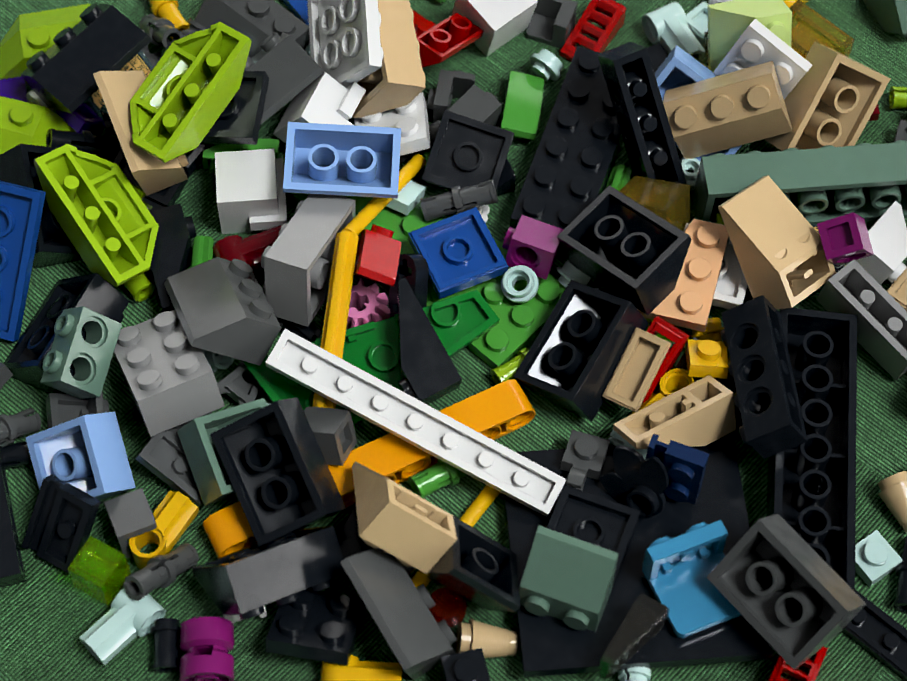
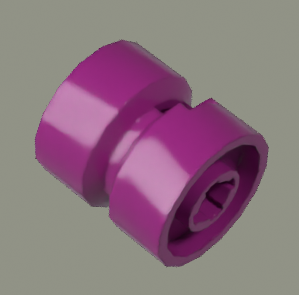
M197 617L186 620L181 624L180 650L186 654L180 658V681H234V657L229 654L234 649L233 622L220 617Z

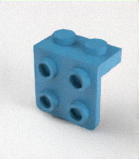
M721 520L708 525L705 522L698 523L690 527L685 534L672 539L670 537L659 538L646 548L642 572L674 633L678 637L690 636L741 615L706 578L725 557L723 550L728 532Z

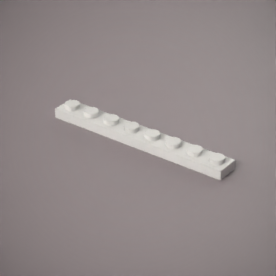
M284 329L265 362L268 368L346 410H350V412L546 517L567 480L287 329Z

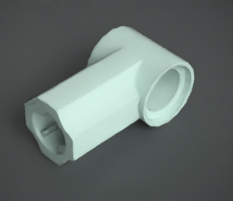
M672 2L643 15L642 26L647 38L654 44L660 43L668 55L677 45L699 62L705 58L706 50L689 29L687 16L679 3Z
M123 588L112 601L111 609L83 633L79 639L90 654L105 666L134 638L148 635L150 628L154 627V621L164 618L166 610L150 594L140 600H133Z

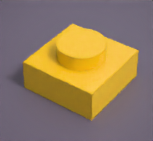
M688 339L685 350L688 377L704 378L711 375L713 378L727 379L729 372L728 353L724 342Z

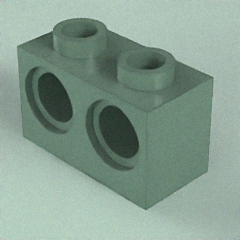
M84 306L63 309L54 326L55 338L51 350L43 360L42 368L44 372L40 383L78 399L100 397L122 324ZM82 327H84L86 331L85 340L82 336ZM71 363L75 368L74 377H72L70 372Z

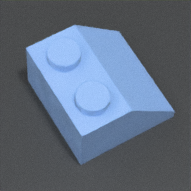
M115 411L83 415L25 437L39 491L43 479L51 474L56 476V480L62 484L69 483L98 500L136 488Z

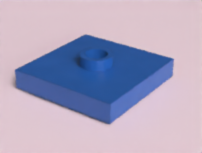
M477 207L408 233V241L415 254L422 255L428 263V279L439 299L503 275L508 270V264Z

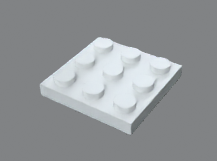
M307 0L311 58L324 72L344 87H347L351 83H357L382 68L383 49L380 42L381 15L378 11V0Z

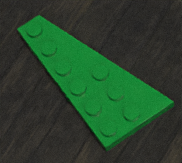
M478 290L437 301L423 308L450 358L499 324L500 321ZM398 314L385 320L372 321L346 329L342 359L400 390L397 381L402 379L400 377ZM322 337L317 338L316 341L311 343L321 347ZM269 355L265 356L260 366L243 361L244 366L272 403L277 400L298 397L303 411L306 407H312L314 392L268 368L265 362ZM336 404V409H345ZM351 412L354 427L365 420Z

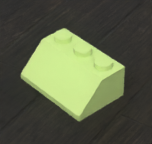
M733 0L708 5V69L714 72L754 19L791 47L792 11L783 0Z

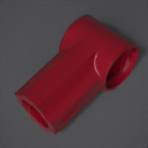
M281 226L244 239L239 235L227 236L213 246V255L215 258L220 257L229 261L233 259L242 260L252 267L255 275L257 270L262 268L261 258L267 246H272L276 241Z

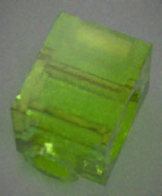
M92 536L89 537L67 568L74 587L108 606L126 581L125 577L131 574L125 554Z

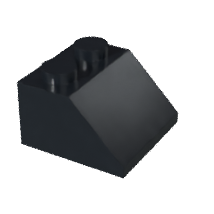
M453 516L457 541L426 575L433 582L447 586L459 593L464 600L474 602L486 610L516 612L520 608L516 553Z

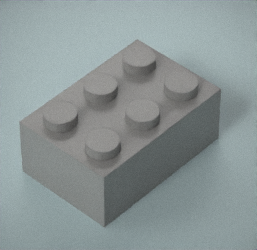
M309 194L305 201L301 200L298 203L295 214L289 223L282 225L278 238L273 245L266 247L261 258V267L264 268L265 273L262 289L276 317L309 326L327 299L336 234L341 232L355 217V199L341 195Z
M175 309L162 312L152 319L134 326L124 327L120 330L114 355L151 437L225 407L214 373L202 349L190 345Z

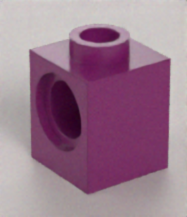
M852 212L817 223L827 261L839 266L849 263L853 259L859 260L874 255L865 219Z
M522 215L516 229L508 228L502 248L508 250L505 259L508 267L524 265L531 268L537 277L547 280L560 247L557 236L564 229Z

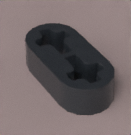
M400 254L394 287L390 286L388 307L390 309V317L398 314L397 288L398 281L406 278L421 307H427L429 267L426 259L420 254ZM408 267L412 268V274L408 273Z

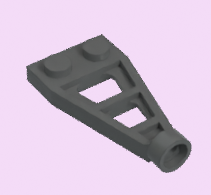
M243 361L238 364L232 373L217 383L220 393H226L239 405L254 401L260 389L258 383L244 366ZM188 421L152 436L135 459L175 491L189 497L199 507L203 501L177 433L180 428L190 422Z

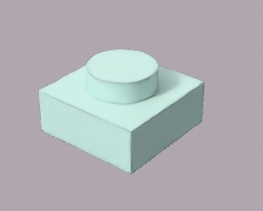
M878 530L855 544V571L869 588L894 571L903 561Z

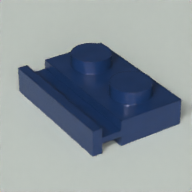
M653 433L647 448L646 459L656 456L664 464L668 473L669 484L663 493L673 501H686L695 505L701 491L709 454L670 440L669 445L658 441L659 435Z

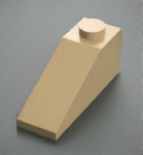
M708 375L613 424V429L636 449H647L653 433L659 435L658 441L668 445L670 440L689 447L706 446L736 430L734 394L711 375Z

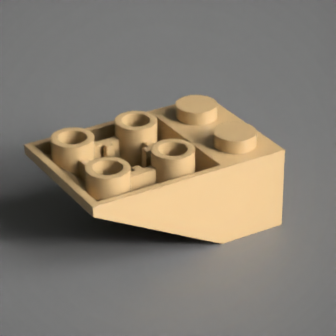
M769 175L763 176L718 206L753 299L763 295L776 309L793 308L836 274L833 263L826 260L819 233Z
M355 461L352 465L359 537L370 547L375 549L381 548L392 554L401 564L407 567L413 566L427 574L457 541L453 515Z

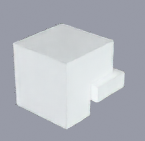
M455 0L451 16L457 12L484 30L483 36L474 41V43L487 57L528 28L538 1Z
M324 72L291 100L273 134L286 143L288 122L353 125L348 120L352 118L366 90L356 82L344 87Z
M274 148L215 152L216 197L222 234L269 230L277 226L282 227L284 223H287L286 192H283L284 161L283 158L275 159Z

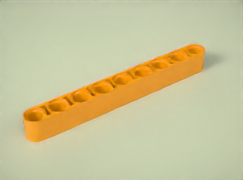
M515 379L499 383L440 410L445 415L492 440L522 428L531 422L536 415V411ZM389 433L353 449L342 466L328 465V468L346 508L356 504L352 465L355 461L400 484L407 481L410 476L438 463V458ZM239 501L216 511L203 522L202 526L218 558L258 544Z

